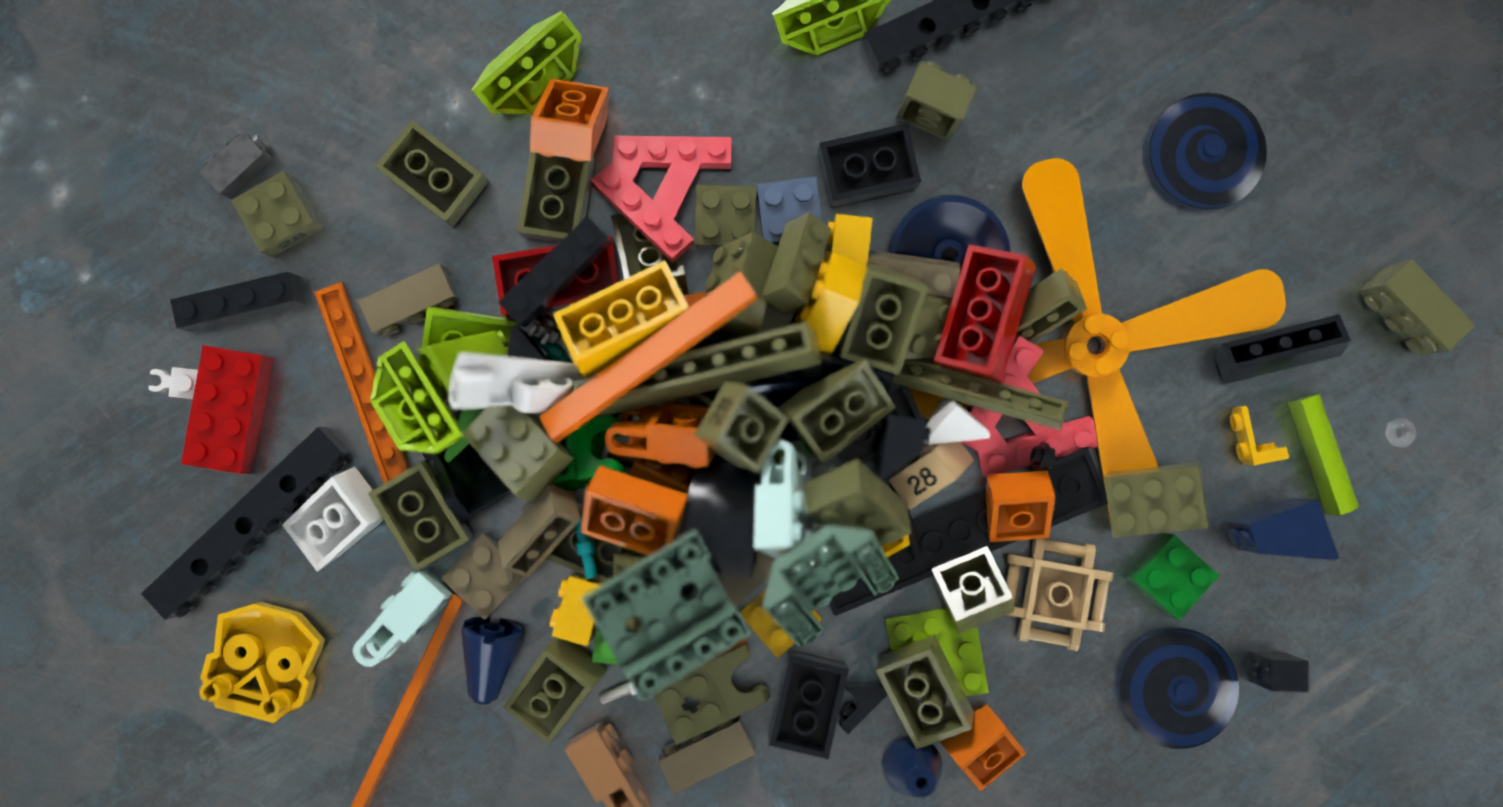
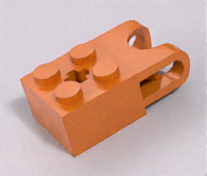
M665 402L661 407L646 406L625 411L621 415V421L615 422L606 431L604 438L606 447L611 453L616 455L657 460L661 464L682 463L692 468L707 467L716 451L694 435L710 407ZM631 415H636L639 419L632 421ZM615 433L628 435L630 438L629 442L626 444L619 443L614 436Z

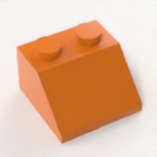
M1048 470L987 475L985 499L989 542L1050 538L1055 494Z
M987 704L981 709L974 711L971 730L946 738L940 742L980 791L985 789L1027 754Z

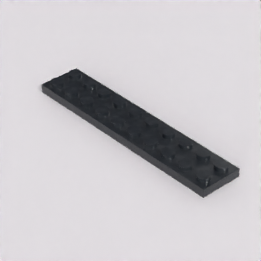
M1088 447L1054 460L1051 468L1048 470L1055 494L1051 527L1108 504L1106 490ZM986 488L912 518L923 554L911 557L907 546L888 557L889 562L899 577L895 581L894 586L887 592H879L874 596L861 577L857 580L854 587L844 592L841 591L832 597L829 605L834 616L933 576V568L988 546L990 552L1016 542H989L985 499Z

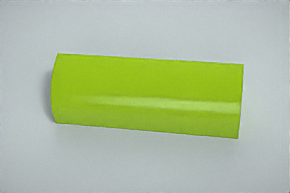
M1313 393L1287 402L1326 514L1344 515L1359 508V504L1320 393Z

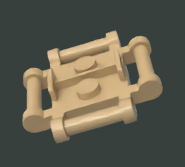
M1045 538L1033 539L1031 558L1008 554L1007 563L1010 564L1006 584L1013 597L1014 605L1021 566L1029 567L1023 608L1014 606V612L1007 614L1009 616L1021 617L1017 630L1018 641L1028 642V640L1067 646L1068 650L1078 651L1082 630L1105 631L1106 623L1103 622L1109 583L1110 581L1113 582L1114 572L1093 569L1096 552L1095 545L1085 543L1084 546ZM1044 551L1081 557L1082 564L1081 566L1043 560ZM1094 579H1098L1090 620L1088 619L1093 584ZM1032 621L1071 627L1068 635L1031 628Z

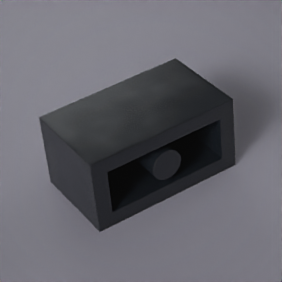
M1250 651V658L1246 661V674L1250 682L1270 691L1308 692L1309 661L1285 652Z

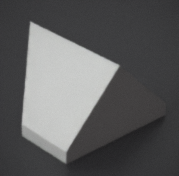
M944 397L926 425L927 428H931L929 444L990 438V432L979 420L957 401Z

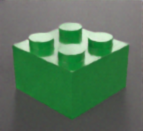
M1163 533L1125 575L1133 585L1165 614L1179 621L1220 576L1176 535Z

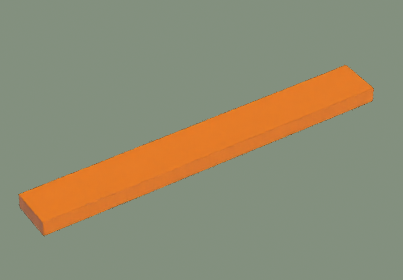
M741 272L734 275L540 415L539 418L551 441L557 444L758 300V296Z
M339 282L315 291L314 295L384 484L410 469L411 464L406 451H400L370 402L377 371L345 283Z
M457 593L452 594L351 807H368L465 606L466 602Z

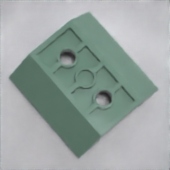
M826 525L773 562L763 606L800 648L802 645H809L816 641L819 634L824 631L813 614V610L828 605L832 597L841 591L844 592L854 587L857 580L861 577L874 596L879 592L884 593L890 590L899 577L871 531Z
M695 529L581 597L641 702L751 634L739 610L725 593L708 561L710 556ZM694 583V590L689 596L680 595L681 587L684 584ZM630 617H640V623L635 629H625V623Z

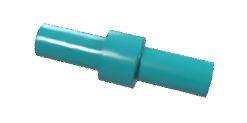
M532 335L531 338L547 353L546 357L550 361L574 363L566 355L567 351L562 346L548 341L543 345L540 343L541 339Z
M580 517L581 520L575 525L578 543H576L578 556L581 555L586 579L598 577L593 554L596 552L594 540H590L589 535L580 533L582 517Z

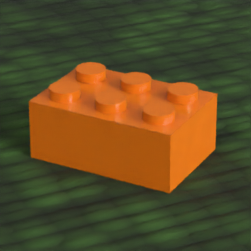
M551 78L531 117L530 152L540 153L545 157H566L577 162L591 161L607 122L609 87Z
M599 466L586 490L580 533L651 556L679 539L688 495Z

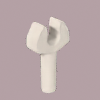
M630 682L599 693V699L602 704H606L630 694L635 695L636 692Z

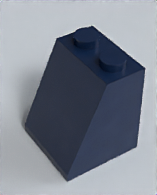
M1293 498L1228 522L1231 529L1228 530L1230 541L1238 550L1279 556L1326 560L1339 559L1318 500Z

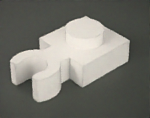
M172 367L170 375L165 370L153 369L150 371V374L159 375L161 383L158 386H149L148 389L154 392H165L169 389L168 397L193 399L198 370Z

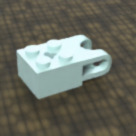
M777 439L762 466V485H755L754 548L775 559H778L814 534L812 530V517L807 514L805 483L812 480L811 460L805 454L796 452L791 444L781 439ZM784 449L785 455L781 457L779 464H776L773 459L774 454L777 450ZM797 461H801L802 463L800 470L798 468Z
M433 567L423 571L420 569L416 573L414 571L411 572L401 583L404 589L395 596L392 594L381 605L380 609L383 612L361 636L353 648V655L358 663L366 667H372L382 660L389 658L404 643L419 636L447 605L452 594L455 592L441 579L442 575ZM365 644H366L367 650L369 651V653H370L374 658H370V657H367V656L365 655V653H364V645H365Z

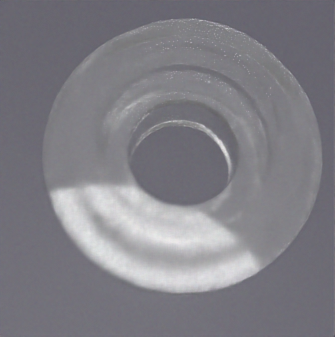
M1404 418L1391 420L1386 425L1384 432L1387 442L1396 448L1408 447L1414 442L1417 435L1413 423ZM1397 428L1402 430L1401 438L1396 436Z

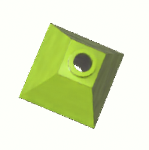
M493 330L422 346L416 349V352L444 400L450 403L449 386L459 354L471 353L503 356L507 352L505 348L509 344L500 330L497 332Z

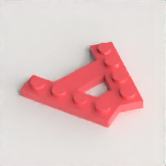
M614 136L612 162L590 180L591 186L673 263L694 245V238L674 219L699 169H731L732 139L731 137ZM640 168H669L653 200L633 182Z
M1016 333L1003 380L999 383L1040 394L1028 378V375L1044 350ZM969 405L967 411L990 432V438L961 441L976 450L981 475L984 478H987V475L1002 474L1033 465V463H1030L1031 451L1034 446H1039L1041 442L1049 443L1050 447L1055 449V459L1088 447V449L1098 447L1094 420L1090 416L1063 423L1061 431L1025 421L1032 432L1003 439L995 428L1003 414Z

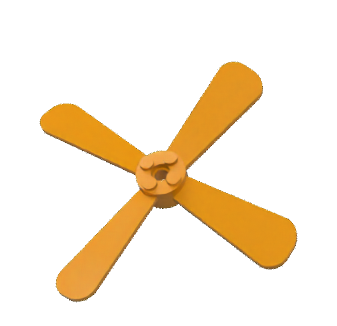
M1052 158L1037 162L1027 169L1022 179V191L1054 273L1062 268L1078 283L1087 309L1072 318L1073 321L1065 328L1061 339L1034 343L1041 347L1044 352L1029 373L1028 378L1032 383H1036L1069 369L1087 377L1092 416L1098 441L1097 448L1101 474L1105 488L1104 477L1107 472L1158 466L1120 372V368L1126 362L1129 352L1268 329L1282 318L1286 307L1284 286L1279 276L1270 270L1259 269L1124 322H1119L1112 316L1102 314L1079 174L1070 162L1061 158ZM1092 337L1097 338L1101 344L1100 350L1096 354H1092L1087 348V343ZM934 360L925 361L927 363L940 366ZM909 388L921 415L926 419H931L943 397ZM958 402L966 410L968 409L969 404ZM1106 504V506H1107V512H1108V515H1109V517H1110L1108 504Z

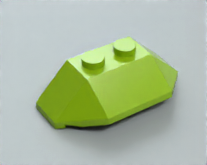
M787 0L772 13L782 43L817 56L863 37L865 32L874 28L886 5L891 0Z
M561 11L530 27L491 61L471 90L492 114H532L551 78L569 81L575 76L582 35L565 13Z
M405 341L378 357V369L374 378L370 402L400 451L438 454L464 437L457 419L432 378Z

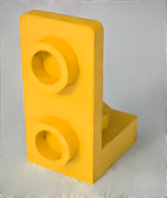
M1247 406L1231 408L1230 424L1233 431L1237 433L1238 443L1236 445V452L1238 458L1243 461V465L1255 466L1289 459L1287 447H1276L1275 442L1255 444Z

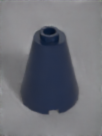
M473 617L465 620L461 629L468 696L475 703L487 705L491 701L496 700L500 694L522 639V627L507 619L500 618V623L490 622V617L485 620L482 617Z
M904 736L895 740L886 750L883 761L884 776L888 784L902 795L920 798L927 797L934 791L942 775L941 755L933 744L916 749L910 737Z

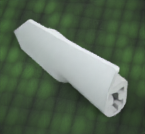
M461 353L457 358L451 376L449 402L453 409L512 405L520 412L544 413L573 392L572 381L583 379L584 377L575 363Z

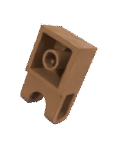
M602 718L571 738L564 750L596 803L602 800L606 807H650L649 796L632 768L634 761L626 749L621 750L616 741L619 739L618 734L611 723L606 725Z

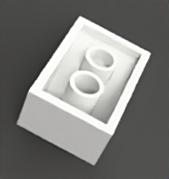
M356 467L332 476L282 524L317 572L369 534L384 520L368 495L372 488Z

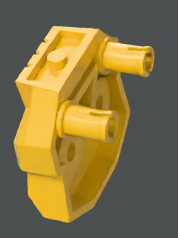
M258 602L218 614L214 652L206 655L200 676L204 683L200 688V697L204 701L209 699L208 702L213 701L215 708L275 723L288 712L304 705L310 700L316 681V676L312 671L322 652L325 639L301 612L264 602ZM240 647L246 649L245 657L239 654ZM284 658L289 660V668H285L282 665ZM255 679H257V680H258V683H259V686L253 685V684H251V683H252Z

